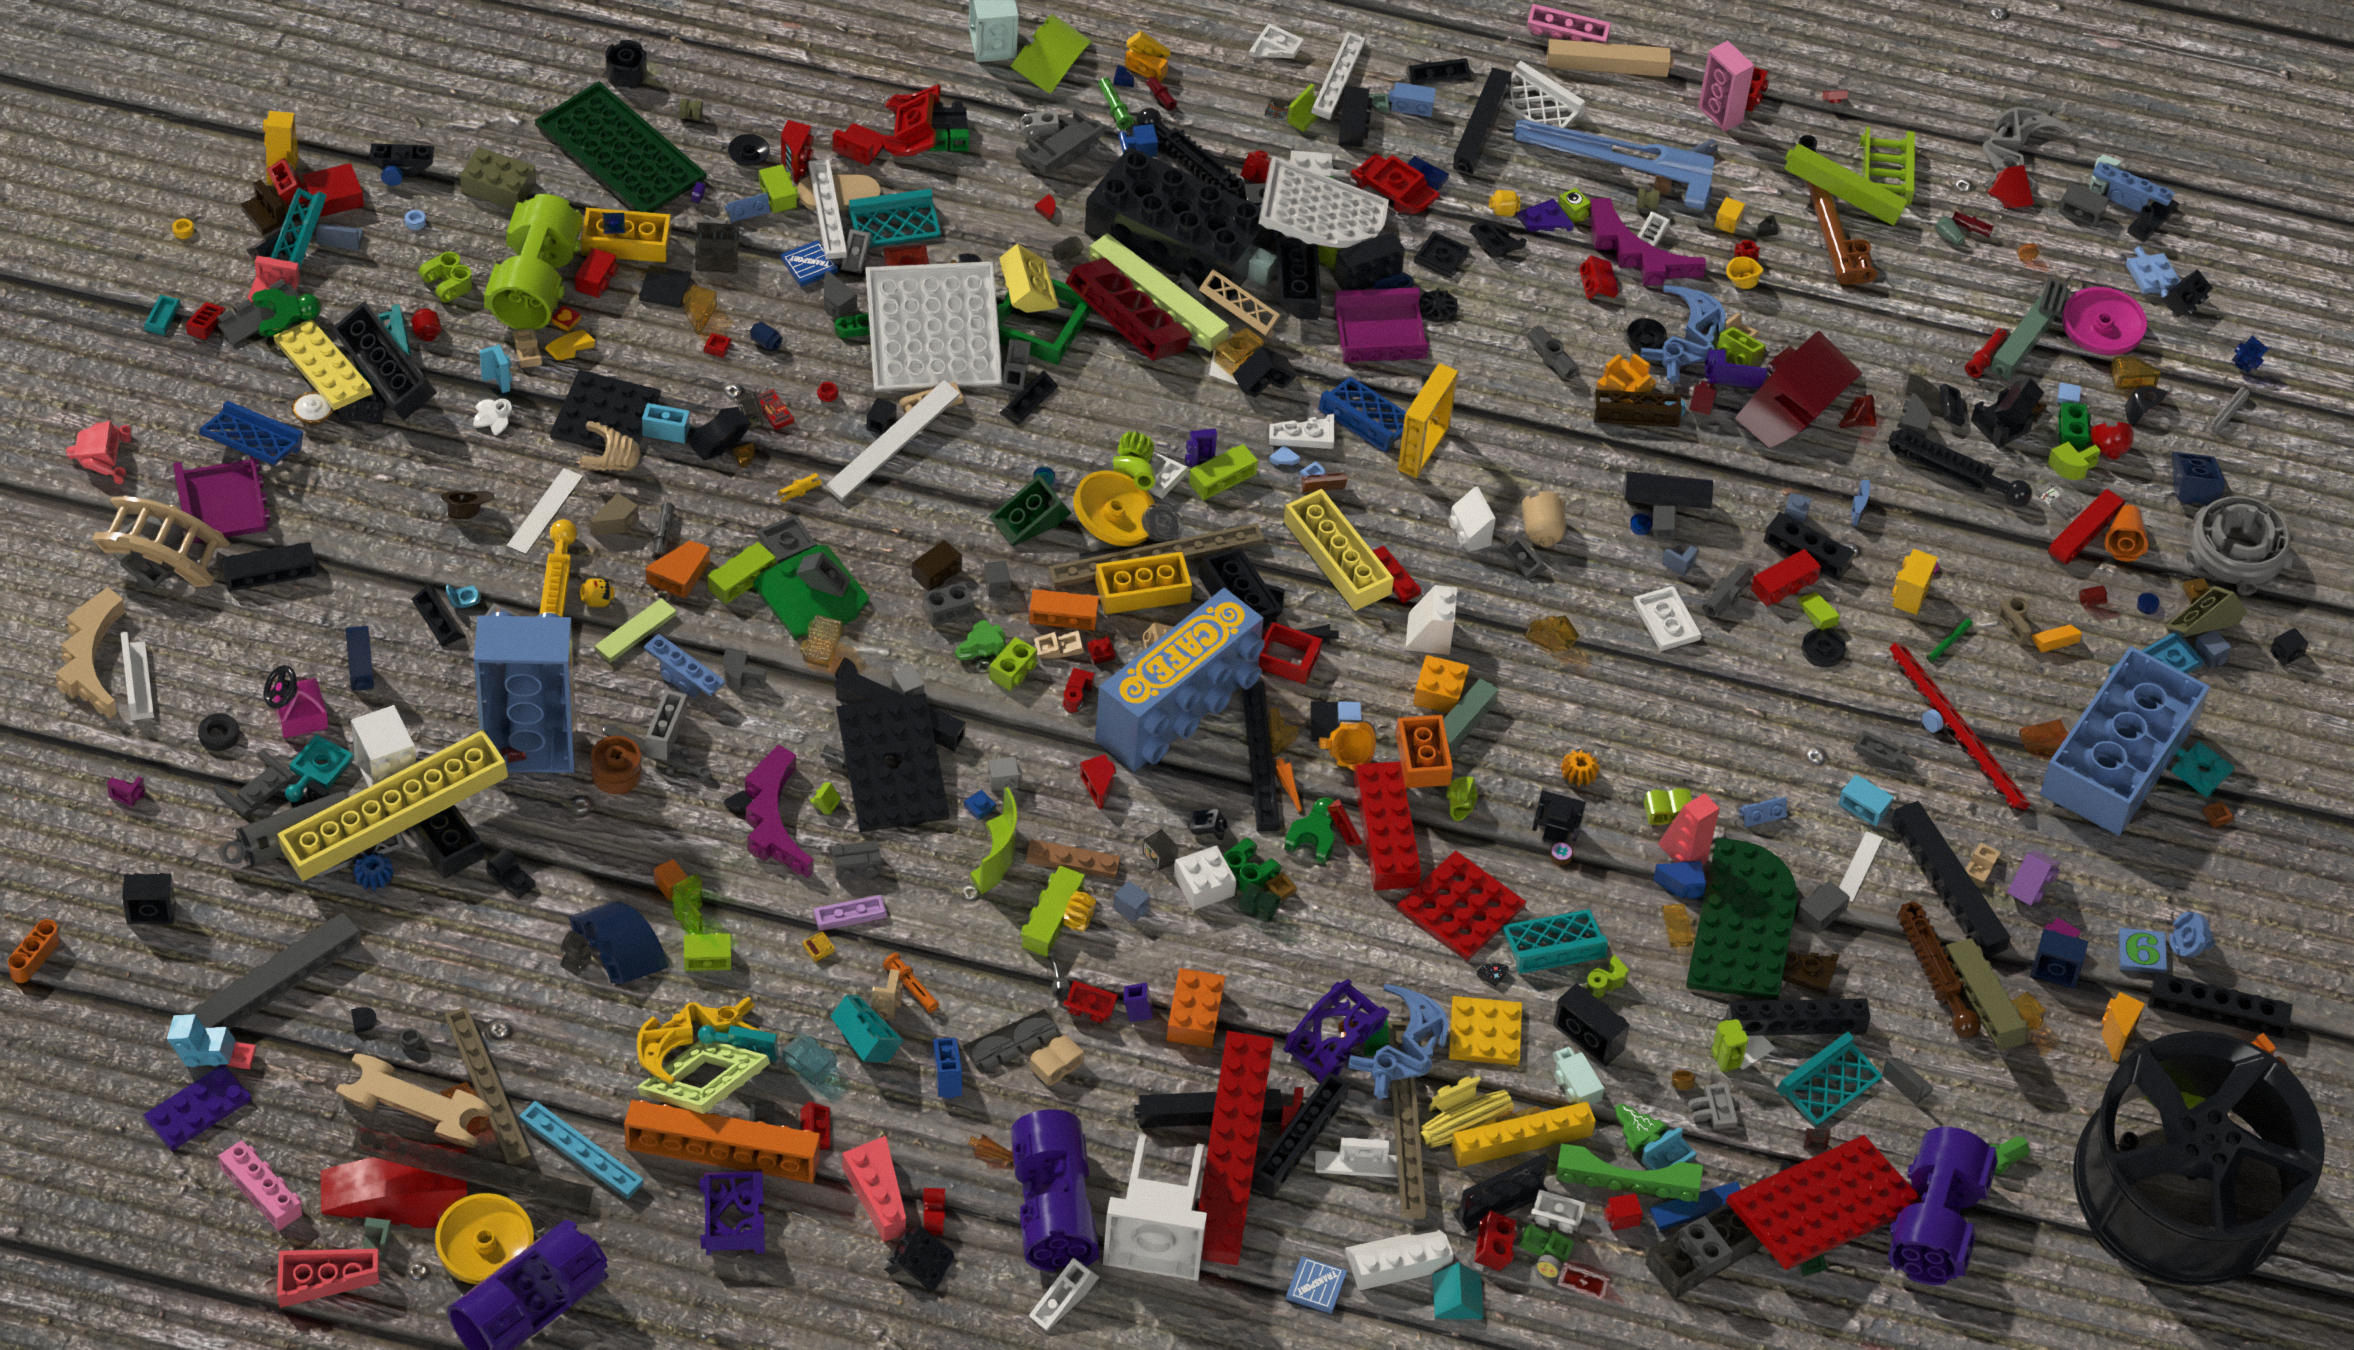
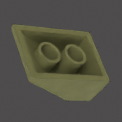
M2214 586L2166 624L2165 627L2168 630L2189 636L2236 625L2247 614V611L2234 592Z

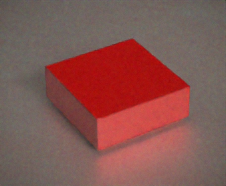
M711 333L704 346V353L724 358L732 344V338Z

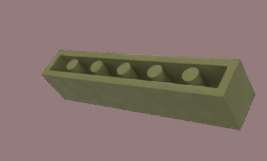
M1972 938L1947 944L1946 954H1948V961L1952 962L1951 968L1956 970L1955 976H1959V981H1963V991L1999 1051L2026 1044L2027 1023L2024 1019L2021 1020L2017 1006L2012 1005L2007 990H2003L1998 975H1994L1990 962L1984 959L1981 947L1977 946Z

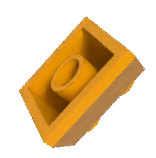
M2120 991L2116 999H2110L2105 1010L2106 1013L2101 1021V1024L2104 1025L2101 1034L2113 1061L2116 1062L2119 1061L2132 1038L2145 1003Z

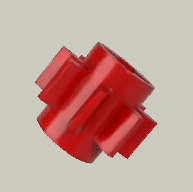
M1743 240L1741 244L1735 245L1734 258L1749 257L1758 262L1760 247H1756V244L1751 240Z

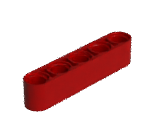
M2109 489L2104 490L2052 542L2047 553L2063 564H2069L2117 516L2120 509L2125 505L2126 500Z

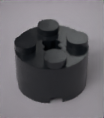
M621 40L620 44L614 45L613 43L607 48L605 59L608 82L633 89L639 87L640 83L647 76V53L642 48V45L633 40Z

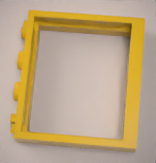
M1438 363L1406 412L1398 471L1417 478L1450 428L1458 370Z

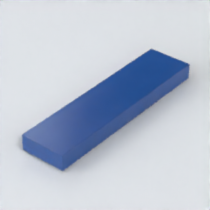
M1735 1181L1700 1192L1698 1202H1686L1676 1199L1650 1207L1649 1212L1658 1230L1661 1231L1697 1220L1703 1216L1707 1217L1732 1209L1726 1203L1728 1195L1741 1190L1738 1182Z

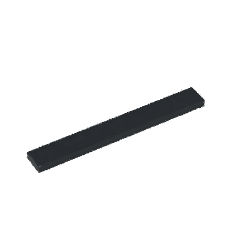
M1259 681L1247 690L1242 688L1256 831H1279L1280 823L1264 681Z

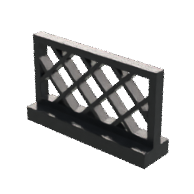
M1544 1153L1463 1190L1461 1205L1454 1210L1453 1215L1465 1233L1478 1228L1480 1221L1490 1211L1504 1216L1536 1201L1539 1190L1548 1192L1544 1185L1549 1160L1548 1156Z

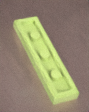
M660 598L596 644L595 651L609 663L613 662L675 617L676 610Z

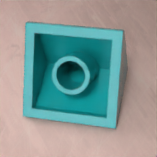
M1460 1262L1433 1274L1435 1319H1483L1480 1274Z

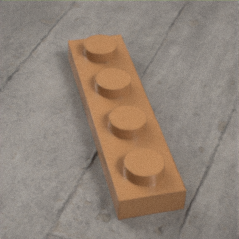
M1031 839L1026 855V863L1057 869L1060 865L1079 873L1116 880L1120 856Z

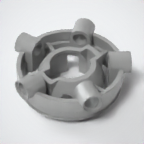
M2244 496L2225 497L2202 507L2194 516L2196 523L2191 535L2192 550L2186 552V561L2191 569L2203 567L2213 576L2236 584L2237 592L2243 596L2255 593L2257 590L2256 584L2274 578L2282 568L2290 570L2295 551L2289 550V529L2280 514L2266 503ZM2233 527L2241 528L2242 534L2250 537L2256 544L2255 547H2245L2235 543L2229 555L2223 550L2227 539L2226 535L2230 534V529ZM2278 538L2273 551L2272 559H2269L2264 562H2259L2262 559H2264L2267 556V554L2271 551L2275 539Z

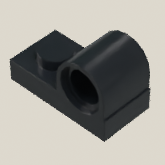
M508 848L501 850L486 863L487 873L518 900L536 886L535 880L519 868L517 857Z

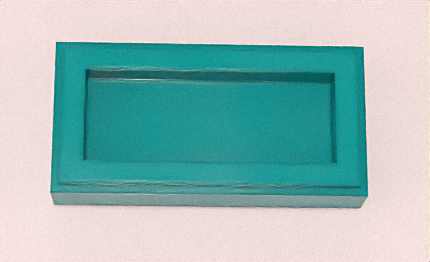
M160 295L144 324V329L165 335L181 305L180 299Z

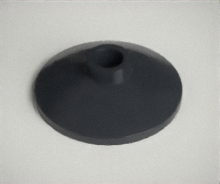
M755 134L737 136L728 146L730 158L743 166L761 164L768 158L770 153L768 142Z

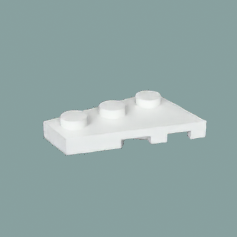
M1334 414L1327 415L1325 419L1319 420L1316 417L1308 418V421L1300 423L1293 420L1270 424L1269 445L1333 449Z

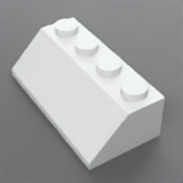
M1438 1228L1345 1248V1253L1359 1290L1435 1274L1452 1266L1453 1252L1447 1236Z

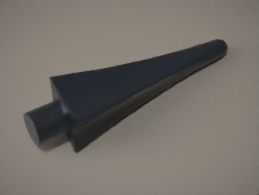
M1330 624L1298 630L1321 638L1322 643L1330 645V639H1339V630H1330Z

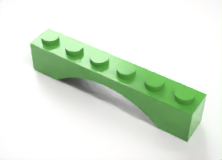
M1561 1143L1556 1180L1565 1183L1585 1184L1589 1187L1598 1186L1615 1191L1624 1190L1636 1194H1650L1661 1198L1669 1197L1686 1202H1698L1703 1165L1678 1162L1657 1170H1627L1602 1161L1586 1147Z

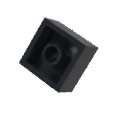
M124 874L122 899L126 923L174 924L176 899L172 874Z

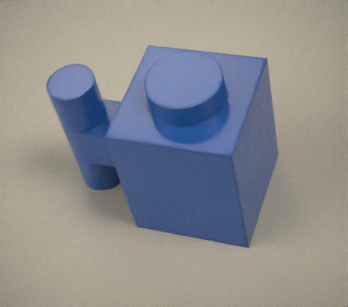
M1153 124L1133 126L1132 137H1127L1126 132L1118 134L1123 153L1128 147H1131L1137 151L1144 152L1150 157L1157 156L1158 140Z

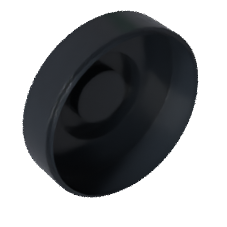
M1649 318L1633 321L1628 326L1626 333L1628 345L1641 353V348L1662 349L1667 338L1665 327L1658 321Z

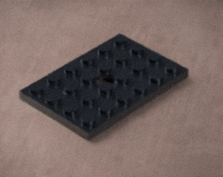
M926 693L836 706L859 833L948 820L950 814ZM891 754L897 755L902 763L898 768L890 769L889 766L884 764L886 756Z

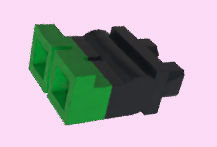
M941 101L934 103L931 126L936 130V140H943L944 143L942 145H935L929 151H947L948 132L950 151H969L967 108L963 107L961 101H954L951 103V107H943ZM963 140L965 143L962 145H956L953 143V141Z

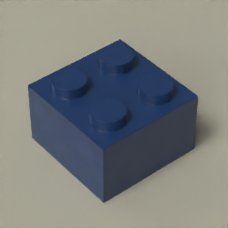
M2043 929L2030 977L2075 989L2089 941L2064 935L2057 931Z

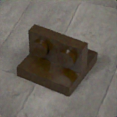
M260 179L253 182L255 197L241 203L240 206L242 212L258 231L265 235L283 226L289 206L279 196L276 187L271 189L269 185L266 186ZM299 214L292 216V221L299 219Z

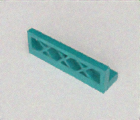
M301 188L296 189L273 250L272 259H277L279 252L285 250L288 257L287 261L299 263V268L301 267L327 197L326 194L319 191L312 195ZM300 196L310 200L307 208H301L298 201ZM295 214H299L302 221L301 225L297 227L294 226L292 216ZM292 232L295 241L294 244L288 246L285 235Z

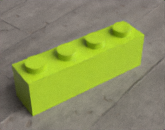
M1060 865L1056 873H1051L1047 890H1042L1039 896V905L1037 908L1033 907L1028 925L1024 924L1020 933L1022 948L1048 957L1049 950L1053 948L1064 927L1063 916L1070 897L1076 891L1082 892L1084 889V874Z

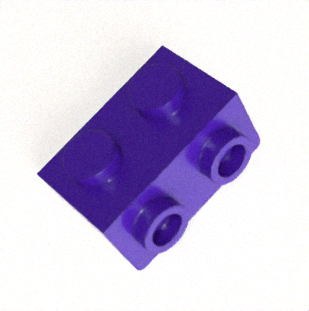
M1216 428L1190 431L1189 440L1186 441L1188 454H1185V465L1190 467V470L1194 466L1203 464L1215 456L1217 443Z

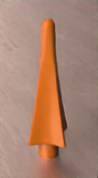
M1279 758L1275 761L1277 771L1274 774L1289 794L1297 811L1301 813L1302 807L1295 786L1291 762L1286 764L1284 758Z

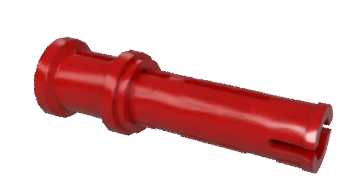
M2002 328L1996 329L1984 347L1976 351L1973 359L1966 363L1965 371L1969 376L1973 378L1980 377L1983 369L1990 365L1991 357L2008 337L2005 330L1999 335Z

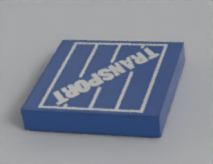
M819 240L781 254L782 262L800 287L825 278L826 271L832 274L838 273V267L832 259H825L824 248Z

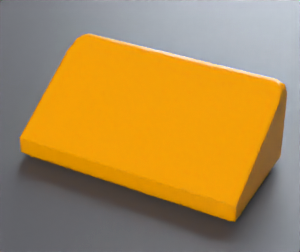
M2069 624L2032 634L2031 638L2039 652L2042 653L2080 643L2082 633Z

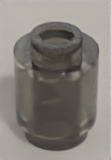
M1069 236L1052 247V256L1057 262L1065 264L1081 254L1084 248L1083 243L1077 236Z

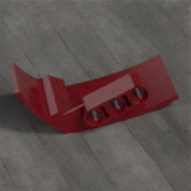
M1818 330L1797 350L1792 346H1788L1769 363L1766 369L1771 376L1742 408L1735 419L1768 448H1771L1805 429L1848 386L1859 378L1862 372Z

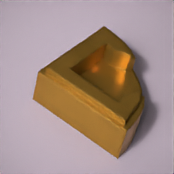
M753 442L733 448V455L741 469L752 462L755 454Z

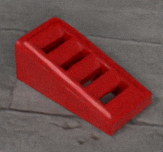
M205 302L186 323L187 334L207 340L219 322L217 316L224 313L226 309Z

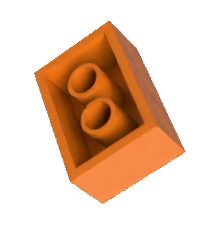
M1443 716L1398 718L1395 735L1405 788L1450 785L1453 767Z
M1179 968L1166 1041L1213 1049L1224 992L1225 975Z

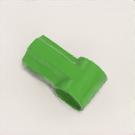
M2017 1136L1999 1146L1997 1144L1989 1145L1990 1147H1996L1998 1163L1994 1175L2003 1173L2012 1163L2029 1155L2031 1150L2024 1137Z

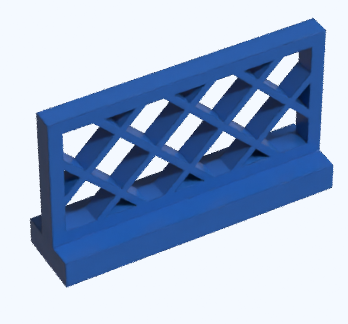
M1351 376L1331 392L1328 390L1323 392L1318 410L1325 415L1334 414L1336 422L1385 453L1391 449L1392 443L1399 439L1403 433L1404 423H1398L1397 419H1405L1406 411ZM1351 385L1358 391H1347V387ZM1349 397H1359L1360 401H1350ZM1364 398H1371L1374 402L1364 401ZM1354 407H1360L1362 411H1359ZM1366 408H1376L1377 412H1367ZM1380 408L1388 409L1391 411V413L1381 412ZM1372 418H1378L1379 422H1376ZM1383 419H1393L1394 423H1385ZM1389 429H1395L1396 432L1393 433Z
M226 401L223 404L222 411L199 428L200 435L272 465L279 463L291 452L297 454L302 447L303 431L230 401ZM224 429H234L235 431H225ZM243 437H253L254 439H244ZM262 445H272L273 447H263ZM268 453H276V455L271 456Z

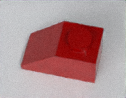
M1105 754L1080 762L1079 776L1098 810L1103 808L1114 784V774H1116L1114 763L1112 761L1109 762Z

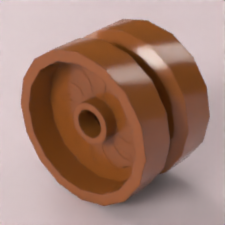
M614 735L603 738L592 748L591 775L594 784L600 790L608 794L618 795L631 791L639 784L642 775L641 752L639 746L633 740L625 736Z

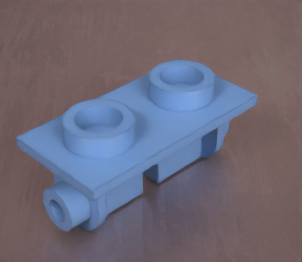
M758 194L728 202L725 205V211L729 213L730 222L770 213L768 194Z
M1774 797L1758 804L1742 805L1739 808V814L1741 817L1744 816L1745 827L1787 817V798Z

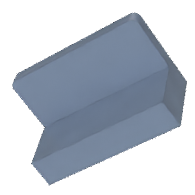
M323 223L316 225L318 245L359 250L363 238V229Z

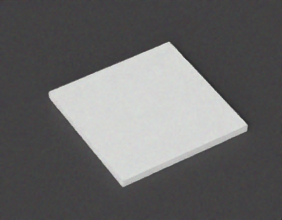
M994 261L866 267L874 392L934 389L943 380L949 384L955 382L958 388L1002 386Z

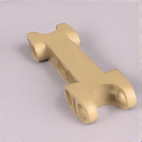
M355 1054L351 1060L354 1065L362 1069L361 1078L351 1085L339 1084L335 1090L337 1094L347 1101L368 1111H373L377 1102L435 1123L437 1127L434 1130V1134L456 1145L470 1148L475 1147L478 1139L467 1132L468 1123L474 1117H490L494 1111L486 1102L462 1090L456 1089L452 1098L449 1099L394 1078L392 1074L395 1068L392 1065L363 1054Z

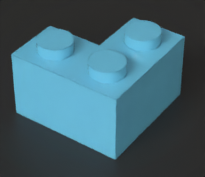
M195 1014L174 1015L167 1036L170 1045L183 1063L189 1067L229 1064L236 1042L227 1027L205 1028Z

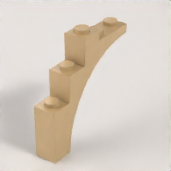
M107 587L67 616V629L72 637L61 644L62 659L66 665L55 672L56 686L61 693H66L72 699L80 695L84 701H89L93 704L98 713L105 714L111 719L117 714L115 700L104 690L98 680L94 663L97 649L103 636L112 624L125 613L123 599Z

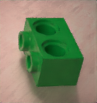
M2061 403L2057 416L2059 446L2069 442L2076 450L2083 451L2086 448L2087 442H2091V430H2088L2091 414L2087 413V405Z

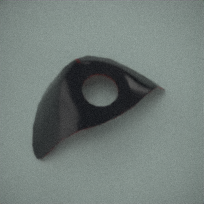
M2152 386L2137 387L2125 404V412L2129 424L2134 427L2146 411L2158 405L2166 395H2170V392ZM2144 392H2153L2156 394V399L2148 401L2143 397Z

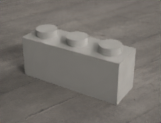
M665 690L645 736V756L668 760L687 714V694Z

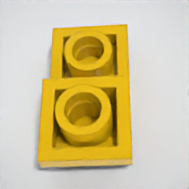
M583 329L557 338L549 343L545 350L554 359L562 361L575 358L576 350L594 348L596 340Z

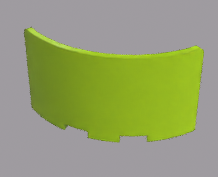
M1051 14L1045 20L1043 26H1040L1032 37L1035 40L1032 44L1029 43L1027 46H1024L1010 67L1050 94L1092 41L1056 15Z
M1008 787L1004 788L1003 814L986 822V828L992 840L991 852L989 856L981 861V866L970 873V879L981 894L992 889L1003 879V875L1011 867L1014 859L1017 808L1015 799Z

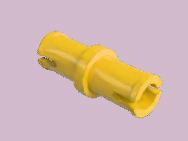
M813 473L802 480L797 479L793 481V484L778 490V497L783 496L780 501L785 503L796 496H804L807 491L821 486V479L814 481L815 478L819 477L818 474Z

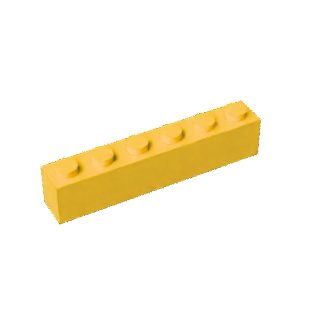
M1587 1101L1455 1132L1453 1134L1451 1150L1458 1167H1464L1591 1137L1596 1120Z

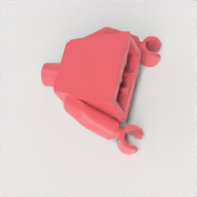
M110 420L103 423L98 422L77 434L76 445L69 446L66 449L67 456L70 460L77 459L83 468L106 476L110 474L113 476L115 483L123 484L124 478L122 476H126L125 469L123 467L112 469L111 467L116 466L119 439L125 443L131 441V428L128 425L117 428Z

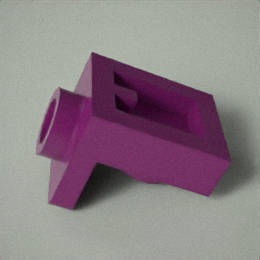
M140 776L137 777L132 785L125 780H118L114 777H111L107 782L109 797L131 807L138 800H141L145 794L144 781Z

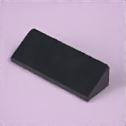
M1467 58L1410 65L1406 68L1412 85L1471 78Z
M1043 370L999 413L1019 425L1058 385Z
M427 585L411 599L441 646L465 637L464 632L435 589Z

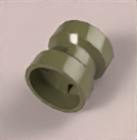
M681 98L679 119L692 118L693 120L700 121L703 101L695 100L692 102L689 99Z
M1639 188L1636 209H1644L1646 206L1650 210L1657 211L1660 191L1652 190L1647 192L1645 189Z

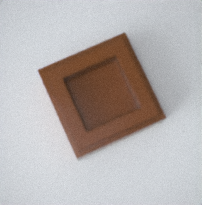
M2223 801L2203 807L2202 813L2212 828L2233 822L2234 816Z

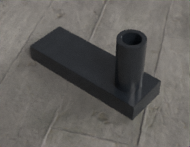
M2172 199L2168 206L2156 201L2151 205H2144L2140 216L2128 227L2127 233L2145 242L2178 209L2179 203Z

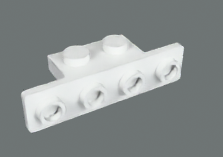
M1341 1138L1340 1152L1316 1151L1315 1154L1316 1173L1398 1178L1396 1155H1388L1389 1141Z

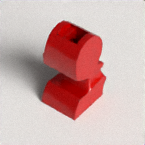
M923 1188V1228L932 1235L943 1236L945 1188Z

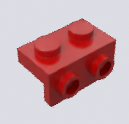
M1262 150L1248 153L1240 176L1257 184L1266 183L1272 158L1268 157V153Z
M1591 255L1582 263L1579 271L1586 298L1592 299L1597 293L1612 298L1619 294L1611 262Z
M1073 981L1067 1001L1064 1000L1063 1006L1068 1009L1067 1013L1080 1017L1082 1013L1090 1016L1089 1020L1102 1024L1103 1021L1110 1022L1119 996Z

